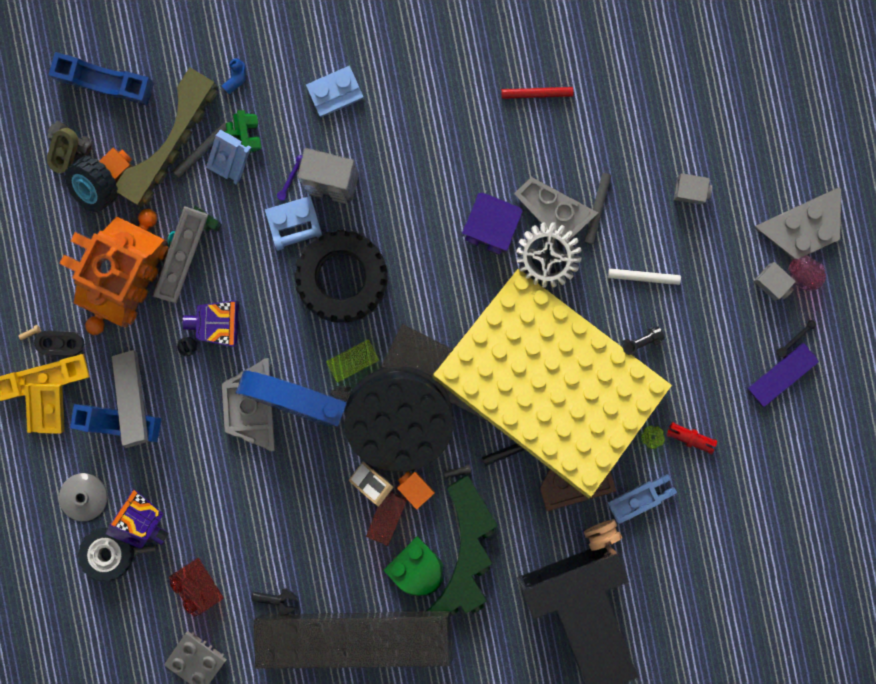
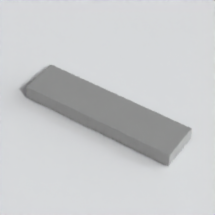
M184 206L154 289L153 297L177 303L208 217L207 213Z
M132 350L112 356L122 446L125 448L148 442L138 353Z

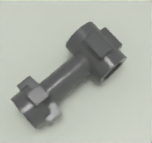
M56 120L55 124H51L49 127L47 138L52 140V136L56 131L69 127ZM83 136L82 139L78 138L76 153L88 155L93 147V142L86 136Z

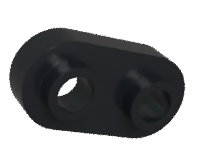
M42 331L35 337L34 346L39 353L44 355L75 356L84 349V339L76 332ZM47 339L52 340V345L49 348L45 345ZM72 339L76 341L74 348L69 346V342Z

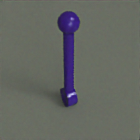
M303 155L296 157V164L282 191L277 193L279 200L283 201L286 199V192L301 164Z

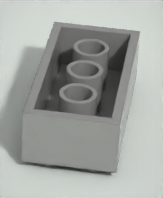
M304 148L297 178L304 189L307 190L306 192H309V195L323 198L324 194L330 196L332 201L346 204L347 200L353 201L359 172L352 159Z

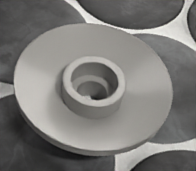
M80 473L68 478L62 485L59 493V502L62 510L68 517L77 521H89L98 517L105 509L108 498L103 482L96 476L88 473ZM80 493L85 496L84 502H79L77 499Z

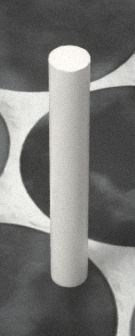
M619 269L608 270V278L675 285H680L681 275Z

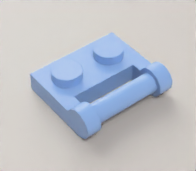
M311 196L265 209L277 251L284 249V246L322 236ZM309 222L312 224L311 229L284 237L280 236L279 231Z

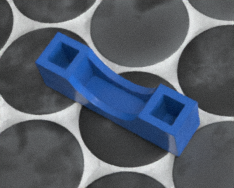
M58 52L54 53L49 71V76L55 81L148 106L154 82L149 77L127 71L120 72L102 68L79 58Z

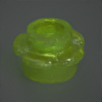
M647 426L641 435L642 443L646 444L649 449H656L658 446H662L665 442L664 431L658 426Z

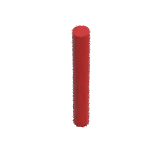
M573 87L501 89L502 99L573 96Z

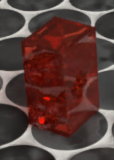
M389 492L380 506L377 507L366 537L388 546L407 499Z

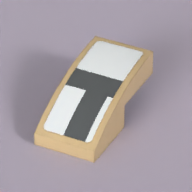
M364 461L349 479L361 493L377 506H380L393 488L385 478L380 476Z

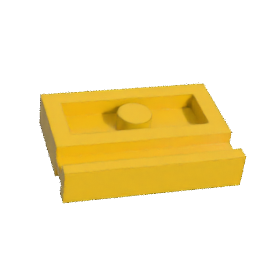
M62 384L25 385L27 433H63Z

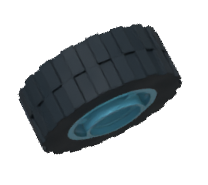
M84 156L65 170L64 179L66 180V186L76 202L83 208L85 207L89 211L100 212L116 200L118 196L116 181L111 175L112 173L96 158Z

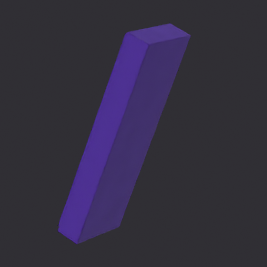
M802 343L747 389L758 403L765 407L815 366L819 360L805 343Z

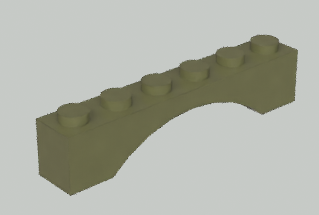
M189 67L177 86V116L167 140L150 158L136 166L125 169L116 183L118 187L117 193L140 207H143L144 204L147 205L154 196L152 191L156 184L163 182L167 174L165 170L170 163L173 164L180 153L178 149L182 143L186 144L192 135L190 130L195 122L198 124L205 114L203 109L208 102L212 103L218 93L216 90L218 86L215 82Z

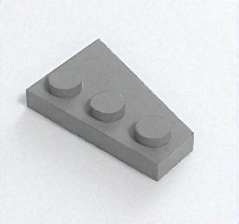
M533 177L514 193L541 223H546L548 230L552 222L556 224L555 230L557 231L561 225L565 226L562 232L565 235L571 230L573 234L569 239L576 235L598 214L593 209L586 207Z

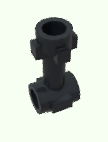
M659 326L656 328L652 327L648 329L649 334L636 340H623L621 347L626 354L634 356L637 349L652 342L655 346L660 344L665 339L664 334Z

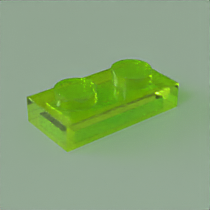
M368 339L327 360L326 363L338 383L380 360Z

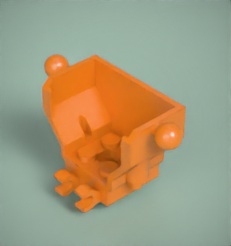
M151 209L142 210L138 215L139 226L116 216L103 231H99L98 234L94 233L91 239L76 232L74 233L71 242L86 248V251L80 262L63 255L59 264L75 271L72 277L75 279L74 284H76L74 304L95 314L88 318L85 323L86 331L89 334L98 335L103 332L105 327L104 318L126 328L128 324L132 325L138 313L135 310L139 302H144L148 294L146 288L149 282H153L158 274V263L160 259L164 260L169 250L166 240L147 231L148 228L153 227L157 223L158 218L155 211ZM109 260L111 262V270L104 274L101 271V264Z

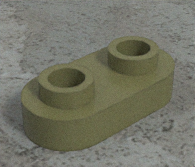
M62 128L52 136L47 154V163L51 170L56 173L65 172L67 167L72 165L78 147V137L70 128Z

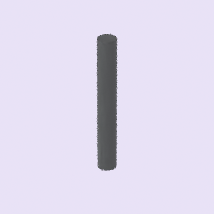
M225 122L173 170V173L178 178L212 148L215 136L220 130L227 131Z
M602 173L593 210L598 212V214L589 222L585 243L594 244L612 176L610 174Z

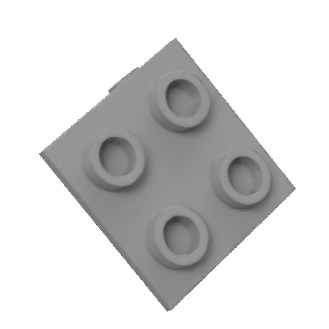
M187 631L164 666L189 684H209L227 659L223 657V653L221 654L216 649L211 650L212 645L206 647L207 641L201 643L202 639L196 636L194 632L191 634Z

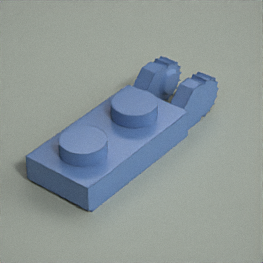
M664 475L652 482L648 481L607 501L617 524L629 520L677 493L675 488H669L657 495L654 489L659 485L667 483L670 480L669 475Z

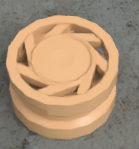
M614 519L599 523L584 531L585 537L590 540L589 546L591 551L604 548L606 545L614 544L621 540L622 536L615 528L617 524Z

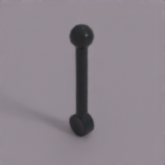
M809 320L807 326L785 347L777 350V355L785 357L790 347L810 329L816 327V322Z

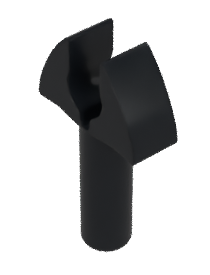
M283 588L282 593L278 596L253 592L251 596L253 602L276 605L279 609L278 615L288 614L297 608L286 606L282 602L286 598L298 599L287 588Z

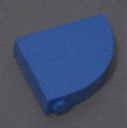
M247 370L243 371L236 390L238 395L323 426H338L346 406V402L278 378Z

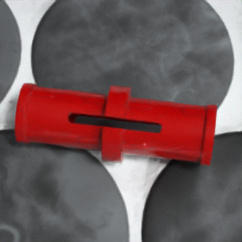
M674 422L670 424L669 427L678 431V433L668 429L666 436L686 443L687 447L691 448L693 446L709 454L714 452L715 449L706 444L716 447L717 440L701 435L695 429L689 430Z

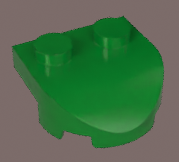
M418 536L383 570L401 590L413 596H428L434 593L443 581V563L441 559Z

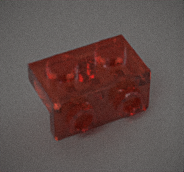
M199 557L169 576L172 590L177 594L179 593L183 600L184 609L188 614H192L193 617L200 615L224 599Z

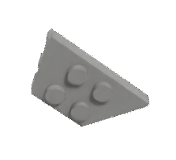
M838 187L754 227L758 232L768 237L774 245L783 249L789 257L797 260L840 240L841 189Z
M265 358L246 370L271 376L270 359ZM243 372L222 383L225 432L266 448L269 451H276L273 407L236 394Z

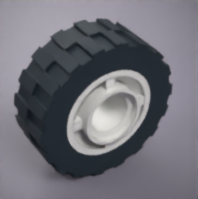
M108 527L94 530L89 535H86L84 541L80 543V550L78 552V562L83 569L82 571L88 574V577L91 579H97L100 582L112 581L125 575L126 571L130 570L135 558L132 545L105 534ZM104 548H108L112 553L109 561H105L102 558L101 553Z

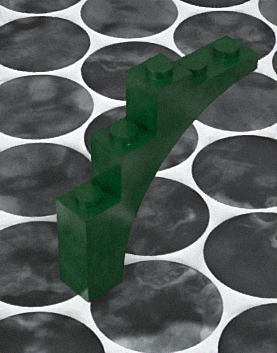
M468 475L447 486V490L455 504L460 523L461 541L459 555L453 575L443 593L427 610L414 619V623L419 631L423 628L426 631L438 624L437 620L443 616H446V618L453 616L459 611V606L463 608L466 614L470 611L474 614L484 608L483 603L487 601L473 575L481 576L489 571V565L492 564V561L478 538L482 536L485 539L496 532L494 528L498 525Z

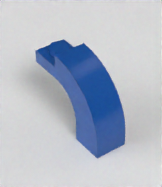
M74 404L71 429L121 436L117 409ZM145 414L148 441L158 442L162 418Z

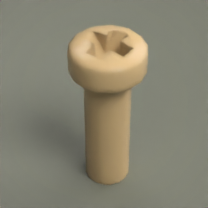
M35 325L33 329L20 334L19 338L24 340L36 333H40L41 329L38 325Z

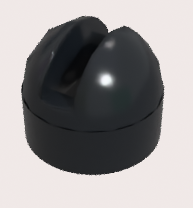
M190 337L180 339L177 344L178 352L183 356H192L197 351L196 341ZM183 341H186L190 352H186Z

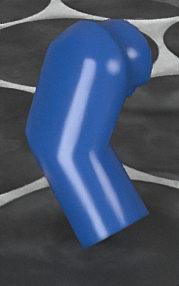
M238 58L230 61L231 78L221 85L229 95L246 80V66Z

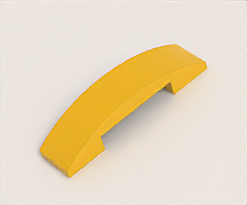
M84 354L0 376V401L25 396V385L27 384L66 385L89 378L90 375Z

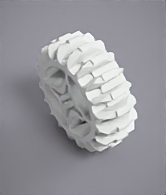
M545 222L540 226L541 231L535 225L532 227L533 234L526 231L524 233L526 239L519 240V244L525 247L516 250V253L523 255L517 258V263L524 262L525 264L520 268V271L528 270L529 273L525 277L529 279L533 275L535 277L533 284L535 285L542 280V287H547L548 281H550L552 287H556L557 279L563 285L566 283L565 276L569 279H572L574 276L570 270L578 271L579 269L573 263L581 262L582 259L580 256L574 255L581 252V247H573V245L578 243V239L575 238L570 241L569 237L573 232L570 230L566 235L562 232L565 229L563 225L559 227L558 231L555 230L556 224L554 222L550 224L549 230ZM548 236L544 248L531 249L536 239ZM555 238L562 242L567 250V254L557 249ZM550 247V254L554 255V257H552L550 259V262L548 263V257L547 255H544V253H546V251ZM531 256L541 262L543 271L533 264ZM567 262L563 270L550 273L553 263Z

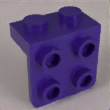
M479 193L461 236L465 237L464 241L472 245L478 246L480 243L488 246L487 250L500 255L503 252L506 254L521 217L522 209L488 194Z

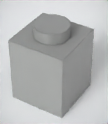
M681 173L677 176L673 200L702 205L706 202V199L711 197L712 185H709L710 178Z
M773 262L768 264L753 282L773 300H779L780 298L784 300L794 290L791 286L796 281L779 265Z

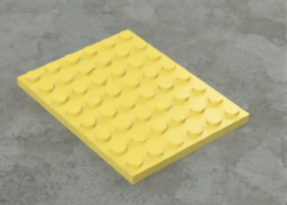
M518 268L434 373L432 378L583 495L590 498L672 385L633 355L626 354L620 345L540 284H533L534 280L532 278L526 279L525 276L527 274L521 272Z

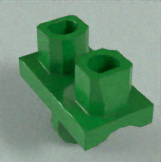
M237 110V114L232 115L233 122L226 123L227 131L224 132L240 140L241 145L245 147L250 146L249 153L259 151L261 149L260 138L248 137L247 129L258 128L257 115L245 114V110Z

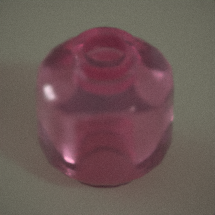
M807 255L794 259L788 269L790 271L789 276L796 281L794 284L805 291L820 288L826 279L824 265Z

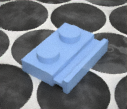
M350 65L306 84L320 118L364 99Z
M220 130L215 136L206 168L225 179L228 177L233 179V183L237 184L241 179L251 147L241 145L240 140Z

